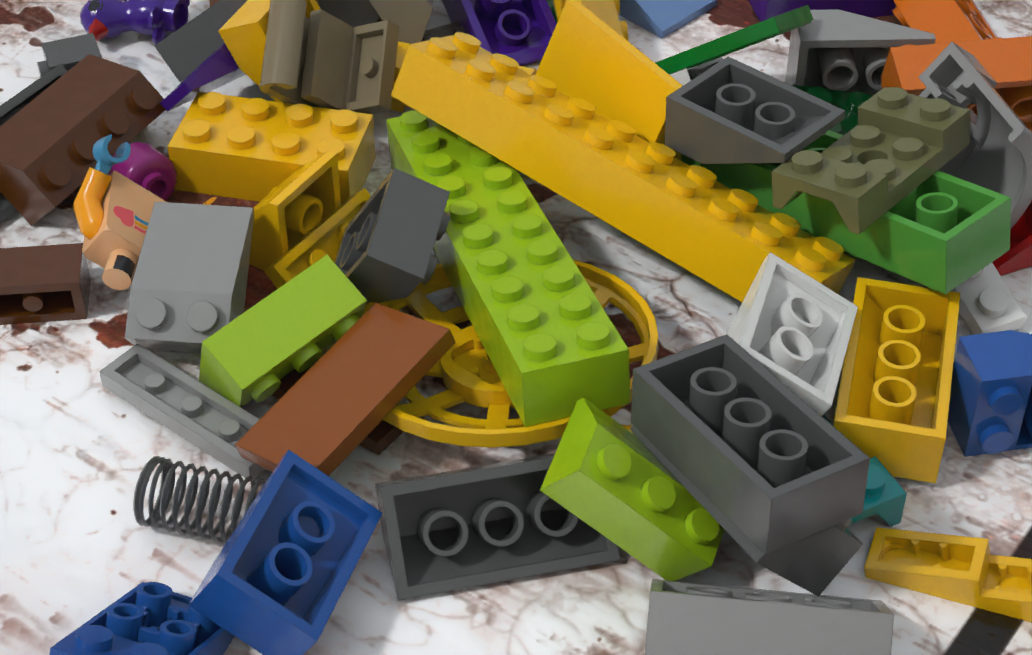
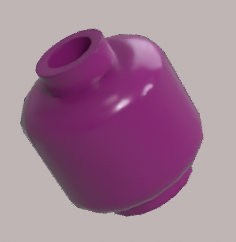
M142 142L129 143L131 151L128 159L113 165L108 175L115 170L167 201L174 192L177 183V171L172 161L150 144Z

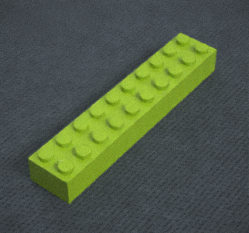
M416 110L405 112L400 117L386 119L392 170L396 168L450 192L444 210L450 213V220L442 238L439 241H435L433 250L524 426L528 427L571 417L577 401L583 397L600 410L630 404L629 349L518 171Z

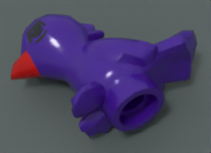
M89 0L82 7L80 22L87 34H94L96 41L101 39L107 40L123 32L134 31L152 36L155 46L166 38L168 32H175L187 24L190 0Z

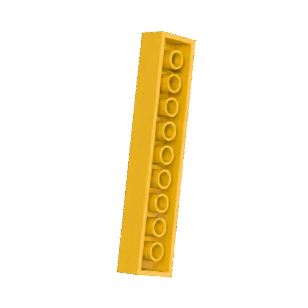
M456 32L451 36L432 37L427 41L409 44L391 93L392 97L733 298L743 302L764 259L770 252L835 293H840L856 260L844 254L843 247L837 242L826 237L816 238L800 229L801 224L795 218L784 213L768 211L758 205V199L751 193L741 189L731 190L717 182V176L712 171L697 165L689 166L675 158V151L668 146L657 142L649 143L636 136V130L629 124L615 119L608 120L595 112L596 107L592 103L577 97L570 98L557 91V85L553 81L538 75L531 76L520 70L518 62L511 57L498 53L492 54L480 47L481 42L472 35Z

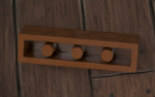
M83 243L0 248V325L87 319L91 278L87 259L82 252Z

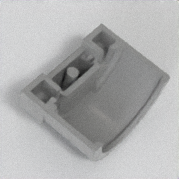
M951 42L918 77L926 86L919 96L928 99H944L951 105L969 109L968 105L975 104L977 105V115L970 109V145L938 171L1011 197V229L1032 201V133L994 89L998 83L975 56L954 42Z

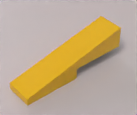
M876 527L864 566L865 578L1032 623V559L990 555L989 539Z

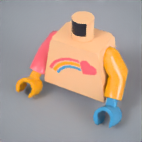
M108 135L99 139L93 146V156L97 164L94 169L89 167L74 200L73 209L80 232L84 235L82 248L84 256L104 268L102 280L105 285L114 290H126L133 281L154 203L166 201L115 170L108 175L111 167L127 160L131 151L130 144L125 142L118 147L115 157H112L107 148L112 135ZM212 197L203 204L211 205L217 197Z

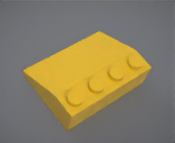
M578 0L566 1L535 74L553 81L557 85L556 90L570 98H581L592 103L596 107L595 112L608 120L615 119L629 124L636 130L635 135L649 143L657 142L665 145L666 97L683 86ZM674 150L676 153L675 158L681 161L682 153Z

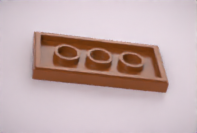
M374 303L235 444V447L242 458L272 472L284 454L290 450L327 476H330L456 343L450 329Z

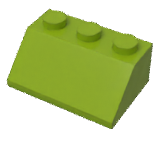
M325 255L202 342L199 382L239 407H243L252 399L256 403L262 402L280 387V379L294 369L298 373L307 370L321 357L323 353L321 350L335 339L338 341L363 316L367 300L328 255Z
M584 397L577 401L540 491L665 580L676 581L712 567L725 529L633 433Z

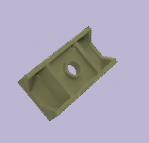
M884 87L858 107V125L821 153L813 150H801L771 171L773 207L783 209L804 192L832 201L850 232L860 234L970 145V109L951 105L944 99H928L909 94L906 90L899 87Z

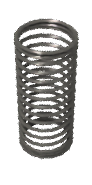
M154 456L143 467L135 487L133 498L134 517L140 526H154L157 530L165 528L168 532L177 531L180 535L188 533L192 538L200 536L203 540L212 538L215 543L222 541L226 543L228 541L227 537L236 529L246 484L249 481L251 482V491L247 499L244 515L256 498L257 488L260 484H262L263 488L266 482L264 479H259L255 483L252 476H248L243 480L240 473L231 477L229 471L219 474L217 468L208 472L205 466L196 469L194 464H188L185 467L182 461H177L173 464L171 459ZM159 463L160 465L153 476L148 499L149 517L145 520L143 509L146 487L154 468ZM180 466L181 473L177 480L174 490L176 476L175 469ZM189 469H192L193 475L185 495L184 515L178 523L177 513L186 490L187 472ZM204 471L205 478L200 486L197 497L195 518L190 525L189 515L197 494L198 475ZM161 473L159 495L153 508L155 488ZM216 474V482L213 486L208 505L207 520L201 528V516L209 494L210 477ZM227 476L228 484L221 502L219 522L213 530V517L220 499L221 481ZM236 479H239V489L233 504L231 524L225 532L224 521L232 499L233 484ZM173 494L172 513L166 521L165 512ZM172 521H173L174 527H170V526H169V524H170ZM185 524L186 529H181L180 527ZM196 526L198 532H193L192 529ZM208 528L209 534L205 535L203 532ZM220 530L221 537H216L215 535Z

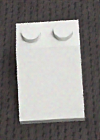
M770 252L764 259L726 334L818 414L823 416L833 403L858 306Z

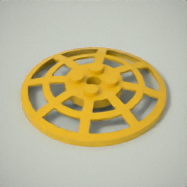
M573 260L603 309L611 303L620 309L633 323L640 336L641 344L628 347L629 363L642 360V366L656 361L658 354V331L655 317L647 302L632 286L614 274L591 264ZM441 263L436 264L429 282L426 285L420 283L406 298L378 303L398 311L408 305L420 319L450 329L456 342L443 355L441 361H438L425 374V376L442 377L444 385L448 390L425 398L414 386L405 396L409 403L396 405L383 419L384 421L404 432L431 441L458 446L490 448L523 446L555 440L563 436L570 417L528 427L524 426L520 418L509 419L510 409L514 408V405L473 325L462 330L455 325L470 320L463 306L455 307L442 313L426 297V295L435 291L452 287ZM369 302L366 304L363 315L371 308V306L374 304L373 302ZM633 377L630 379V402L632 401ZM466 402L471 405L488 408L487 419H477L461 416L445 409ZM627 404L603 409L602 411L611 417ZM428 415L429 417L453 426L433 423L418 417Z

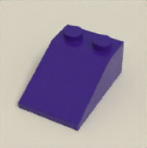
M442 0L450 21L458 32L474 36L481 42L480 47L492 54L498 53L511 57L518 62L519 66L541 62L557 25L547 0Z

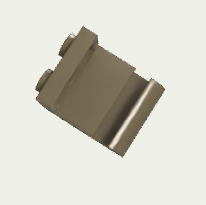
M305 0L270 1L260 90L263 93L290 104H307L313 107L335 110L346 109L365 114L391 111V93L394 84L399 36L398 25L389 20L352 27L322 9L311 11L309 19L305 17L307 1Z

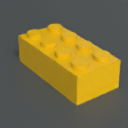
M198 92L167 146L169 159L177 171V183L174 190L258 202L263 200L274 187L279 186L293 172L330 150L337 153L342 205L356 192L363 189L376 159L373 114L358 113L346 109L335 110L313 107L307 104L267 101L262 98L229 96L218 92Z

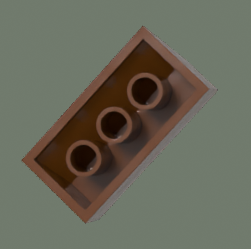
M88 54L0 126V192L31 226L34 225L83 183L89 167L95 168L97 161L93 156V146L99 139L112 135L107 148L109 154L113 157L122 143H129L166 110L160 104L164 98L139 70Z

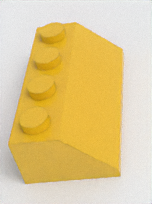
M857 277L853 304L858 306L844 358L833 427L869 458L876 456L892 476L936 484L946 440L960 292L950 291L944 294L927 287Z

